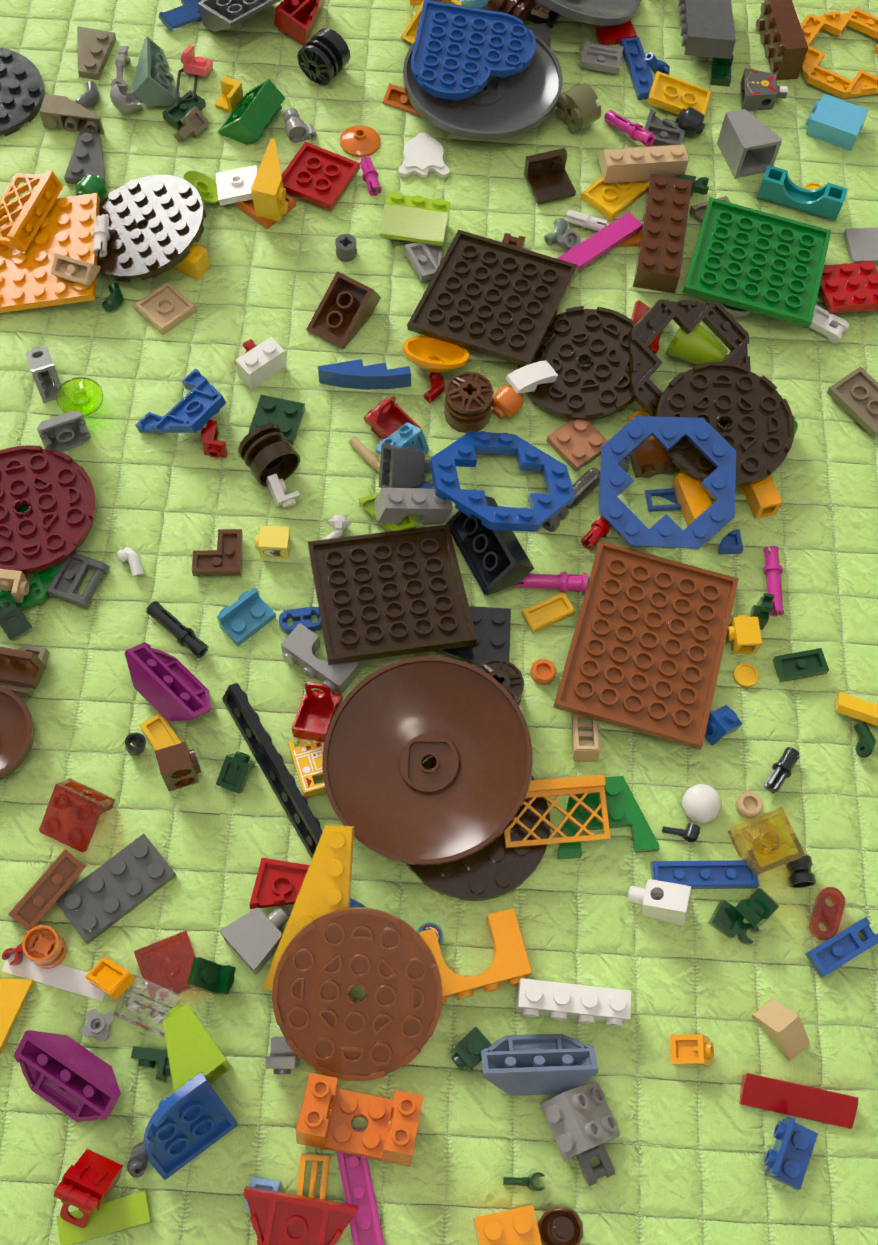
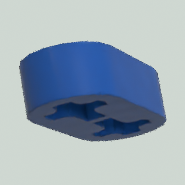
M306 607L282 612L279 616L281 631L285 634H290L299 623L312 632L321 630L319 608ZM312 615H316V623H312ZM292 618V626H288L287 619Z

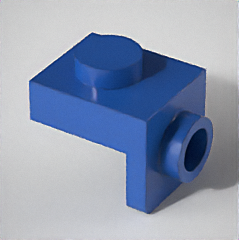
M725 705L710 712L705 738L711 745H714L723 736L737 730L743 723L739 720L737 714L728 705Z

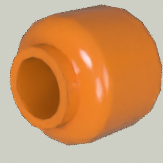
M511 385L501 386L493 396L492 412L500 419L503 417L513 418L524 404L523 393L517 394Z

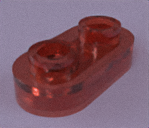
M834 887L824 888L816 897L809 921V929L811 934L819 940H829L838 932L845 907V897L839 889ZM825 899H830L833 903V906H828L825 902ZM818 924H824L826 931L820 930Z

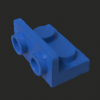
M791 1117L783 1119L782 1122L778 1121L773 1133V1137L776 1138L774 1147L768 1150L764 1160V1165L767 1166L765 1175L796 1190H800L818 1133L795 1123V1119Z

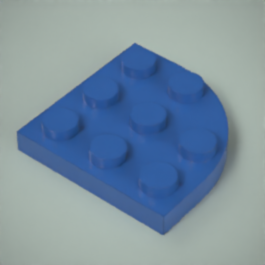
M201 1072L159 1103L158 1109L151 1117L144 1133V1150L152 1166L166 1180L238 1126V1123Z

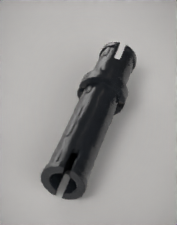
M154 601L148 606L146 613L177 639L178 644L188 648L197 658H201L206 654L209 646L195 635L194 630L184 626L158 601Z

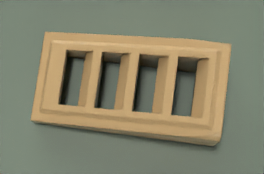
M572 713L573 761L597 762L599 760L598 720ZM578 720H592V723H578Z

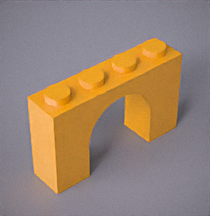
M684 472L676 475L672 488L675 489V497L678 504L681 505V512L687 526H689L712 503L708 492L701 486L700 481L693 479ZM771 475L758 483L736 488L745 496L755 519L777 514L783 503Z
M514 908L487 915L485 920L493 945V960L490 967L477 976H461L449 969L443 960L435 928L419 932L431 949L439 968L442 984V1004L447 1003L446 998L456 995L458 1000L472 997L475 990L484 989V993L498 990L501 983L510 981L511 986L517 985L520 982V978L526 979L532 973Z

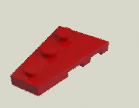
M261 858L249 903L250 909L295 904L310 865Z

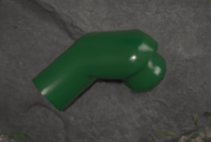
M111 283L108 286L110 295L102 303L103 308L107 312L117 309L124 301L117 283Z

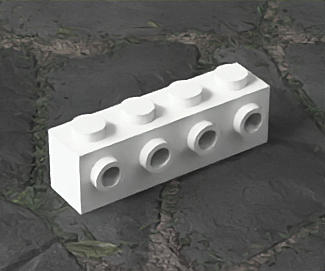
M520 978L517 987L516 1012L530 1018L546 1015L550 1016V1019L557 1021H566L567 1018L578 1019V1022L583 1024H594L595 1021L606 1022V1026L622 1027V1024H626L630 1020L631 990Z

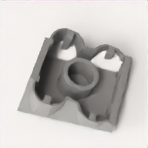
M74 410L41 421L36 428L44 448L51 451L56 449L64 452L83 445V443L91 438L82 412Z

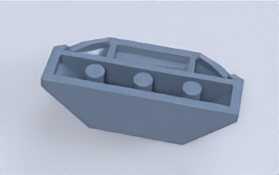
M564 1034L505 1036L493 1043L489 1048L481 1051L483 1078L510 1096L561 1094L580 1086L598 1074L594 1047L588 1044L584 1045L580 1041Z

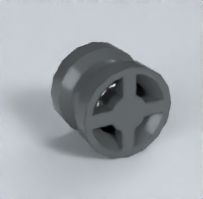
M350 234L339 235L335 240L336 256L344 262L352 261L357 255L356 239Z

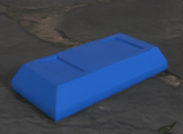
M674 488L645 490L648 512L681 509V505L678 504L675 497ZM651 496H660L675 504L653 506Z

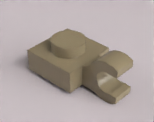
M196 106L180 120L184 126L173 136L178 142L182 139L184 140L189 134L196 137L210 123Z

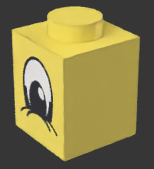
M261 525L260 534L255 536V549H259L260 558L289 559L291 544L290 527Z

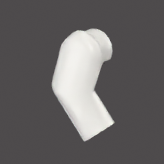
M125 547L124 550L117 552L120 562H129L132 577L144 575L140 556L130 547Z

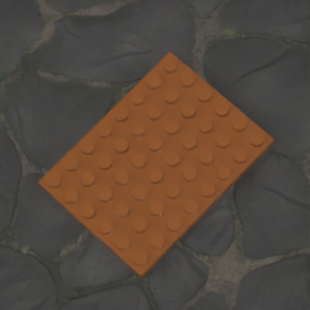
M600 541L553 708L701 750L739 578Z

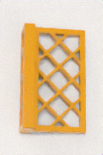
M46 170L43 175L16 173L0 200V216L7 213L6 216L0 219V227L8 222L11 223L3 229L0 228V245L15 246L21 252L27 250L63 188V185L53 171ZM21 181H22V182H27V183L21 185L20 187H18L19 184L21 183ZM30 189V192L20 197V194ZM17 197L16 200L8 203L11 199ZM20 205L21 208L13 211L12 213L10 212V210Z
M605 774L531 780L525 798L531 800L529 803L524 801L523 805L525 808L504 831L505 848L611 839L604 788L606 785ZM599 793L600 804L595 811L582 802L587 794ZM583 794V796L580 799L575 796ZM558 796V797L555 799V801H553L552 799L549 798V797ZM562 796H570L577 802L569 813L556 804ZM536 798H544L551 804L543 815L530 806ZM579 805L591 814L583 825L571 816ZM553 807L565 816L558 827H555L545 818ZM527 809L539 818L531 830L519 820ZM599 809L601 810V817L597 814ZM593 817L602 823L603 834L594 835L585 828ZM567 819L580 828L572 837H567L559 830ZM541 821L554 830L548 839H541L533 832ZM517 823L528 834L522 841L511 842L510 829ZM582 831L587 834L584 836H579V834ZM556 833L561 836L560 838H553ZM531 835L536 840H527V838Z

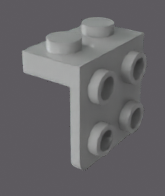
M595 1081L565 1091L540 1104L564 1161L620 1136L617 1121L605 1100V1094Z

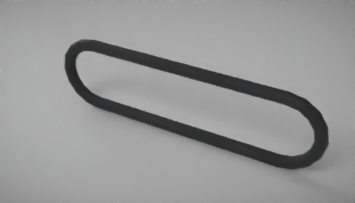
M182 68L178 71L175 97L179 101L190 102L196 98L198 75H195L193 97L189 99L180 98L178 93L181 72H183Z

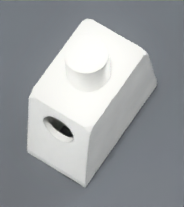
M648 879L646 889L630 886L627 901L641 904L644 916L684 927L690 901L691 886Z

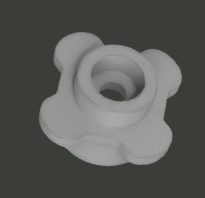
M572 228L566 229L563 235L560 234L557 237V241L561 243L565 253L581 243L579 235Z
M92 1009L87 1012L86 1016L88 1019L86 1025L81 1029V1033L86 1038L93 1036L99 1041H105L109 1037L114 1017L111 1013L101 1014L97 1010ZM100 1023V1027L96 1028L95 1024Z

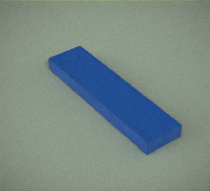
M640 38L621 39L620 46H624L622 54L637 99H648L654 79L645 60V53Z
M756 860L652 861L650 864L652 880L691 886V889H751L759 887Z

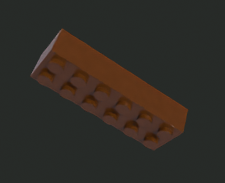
M651 174L645 202L633 287L675 294L680 278L692 180Z

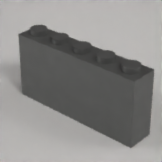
M679 0V16H681L680 36H682L681 47H684V55L731 59L736 41L731 0Z

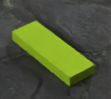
M147 1191L102 1203L99 1211L95 1210L90 1215L88 1225L85 1228H80L63 1220L60 1215L56 1216L60 1245H75L152 1222ZM79 1210L70 1212L75 1218L83 1217V1212Z

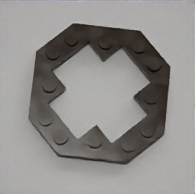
M660 299L628 332L631 396L650 416H656L662 391L649 377L663 362L647 346L672 319L686 334H689L702 320L731 351L722 362L740 364L750 368L751 371L750 356H748L747 349L749 334L719 302L701 303L686 300L676 302ZM720 420L718 422L723 427H725L728 424L726 420Z

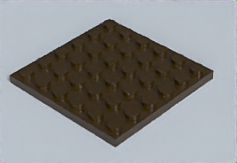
M458 230L407 323V328L410 331L520 366L532 364L578 271V265Z
M449 524L308 542L328 665L477 645V636Z

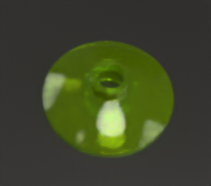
M77 377L63 383L58 389L56 398L59 408L64 413L74 410L82 412L83 417L95 413L100 408L103 402V392L99 384L94 380Z

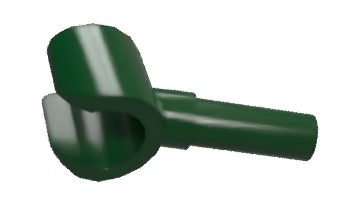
M537 1172L522 1178L503 1177V1185L527 1186L533 1192L542 1191L545 1187H535L533 1179L535 1176L545 1177V1175Z

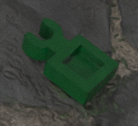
M764 593L757 605L752 606L750 617H758L760 630L764 629L769 620V613H772L774 606H772L774 594Z
M725 900L719 902L708 924L729 938H734L737 934L738 939L746 945L753 943L746 935L747 930L749 929L753 933L760 930L751 923H744V917L733 905Z

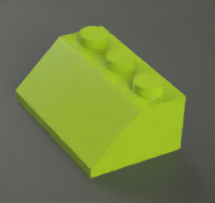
M397 192L388 193L384 206L380 237L443 246L449 224L451 202L444 201L443 199H427L418 195L407 196Z

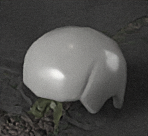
M115 84L110 90V98L116 109L123 114H131L141 108V102L132 93L125 92L126 85Z

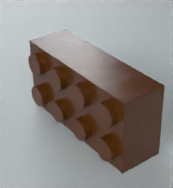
M765 0L761 4V14L756 21V30L759 31L760 41L765 49V57L770 64V72L776 75L777 80L798 79L808 45L792 0Z

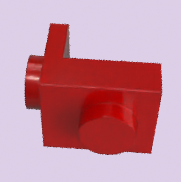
M209 419L207 421L206 428L201 430L200 440L202 441L204 455L213 458H226L228 454L226 442L217 441L219 436L217 420Z

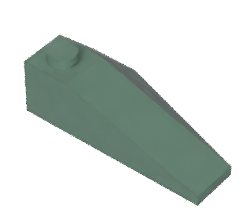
M148 37L144 39L132 83V94L139 102H144L148 106H171L178 101L175 97L176 86H173L172 83L174 77L167 70L169 64L163 49Z

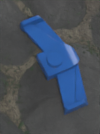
M181 0L182 6L166 12H160L159 19L168 30L196 20L202 21L197 5L202 0Z

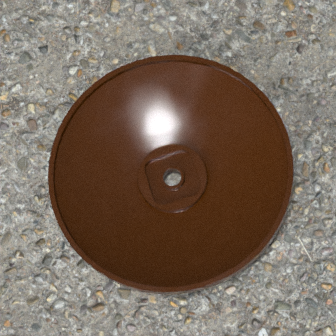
M436 656L414 657L391 663L370 674L357 684L342 701L332 718L324 742L322 759L324 784L330 803L344 826H354V837L370 850L383 857L401 863L422 866L440 865L464 859L479 852L496 840L509 827L523 805L529 789L533 767L532 744L527 723L511 694L485 671L460 660ZM427 757H434L437 760L436 766L431 770L423 768V761Z

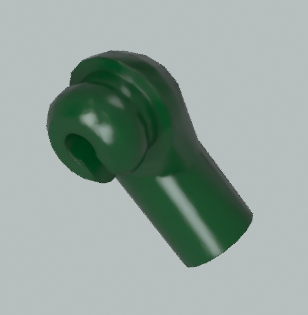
M860 722L854 726L860 737L856 746V753L858 756L865 758L872 754L876 739L866 722Z

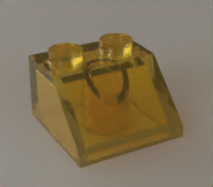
M783 807L739 823L728 831L739 857L756 875L806 856Z

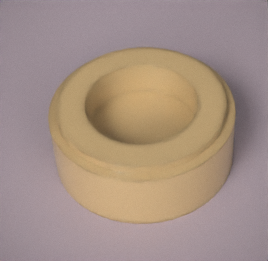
M744 792L736 801V810L740 816L746 819H753L762 811L763 801L754 792Z

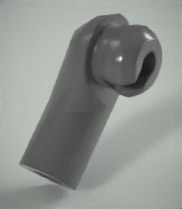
M143 1142L132 1148L128 1160L127 1170L134 1178L141 1177L145 1173L148 1163Z

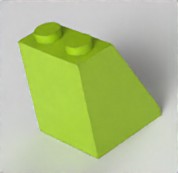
M187 1003L184 1006L179 1004L167 1013L168 1018L163 1021L174 1092L201 1072L208 1082L212 1084L232 1068L229 1061Z

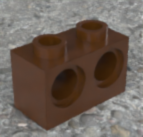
M186 742L155 751L161 776L169 792L199 783L197 774L201 773L200 765L194 749L189 750Z

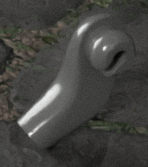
M92 81L87 82L86 93L78 97L75 102L86 109L94 106L99 98L96 84Z

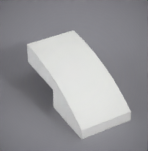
M545 360L521 367L508 374L505 379L518 394L535 391L538 384L555 382L558 374Z

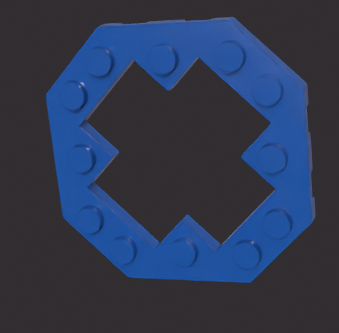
M636 416L601 447L599 514L630 547L688 548L699 550L735 516L736 450L704 418ZM651 435L667 451L686 437L717 468L701 482V486L716 501L684 530L667 514L648 529L618 498L634 482L619 464Z
M470 431L431 457L430 469L435 495L442 500L449 499L454 502L455 508L467 516H476L482 520L481 525L489 530L537 532L547 520L551 521L556 517L562 508L570 506L575 498L567 466L515 434ZM475 453L516 455L520 470L542 471L548 494L530 493L528 498L530 508L488 506L484 490L460 488L456 466L475 467L477 462Z

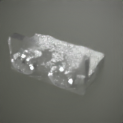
M133 974L136 980L117 999L114 1016L164 1038L163 1021L168 1018L167 1013L179 1004L181 995Z

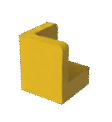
M224 76L220 81L222 94L215 102V107L232 113L243 97L242 82Z

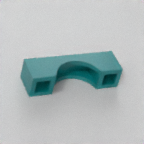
M768 165L757 197L836 221L848 188L827 183L818 189H803L791 181L788 170Z

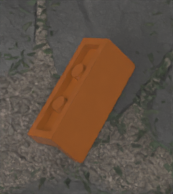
M66 849L63 850L8 915L29 931L41 920L86 866Z

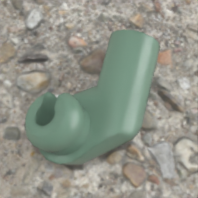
M560 218L554 221V231L544 236L547 245L557 242L558 235H563L566 232L568 224L565 219Z

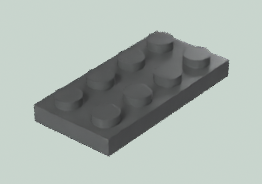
M143 833L60 896L56 903L83 940L89 944L172 880L176 874Z

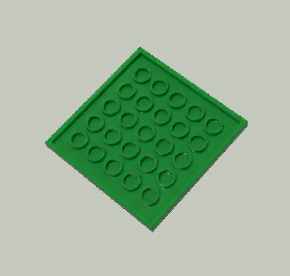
M709 197L683 293L809 328L814 315L831 230Z

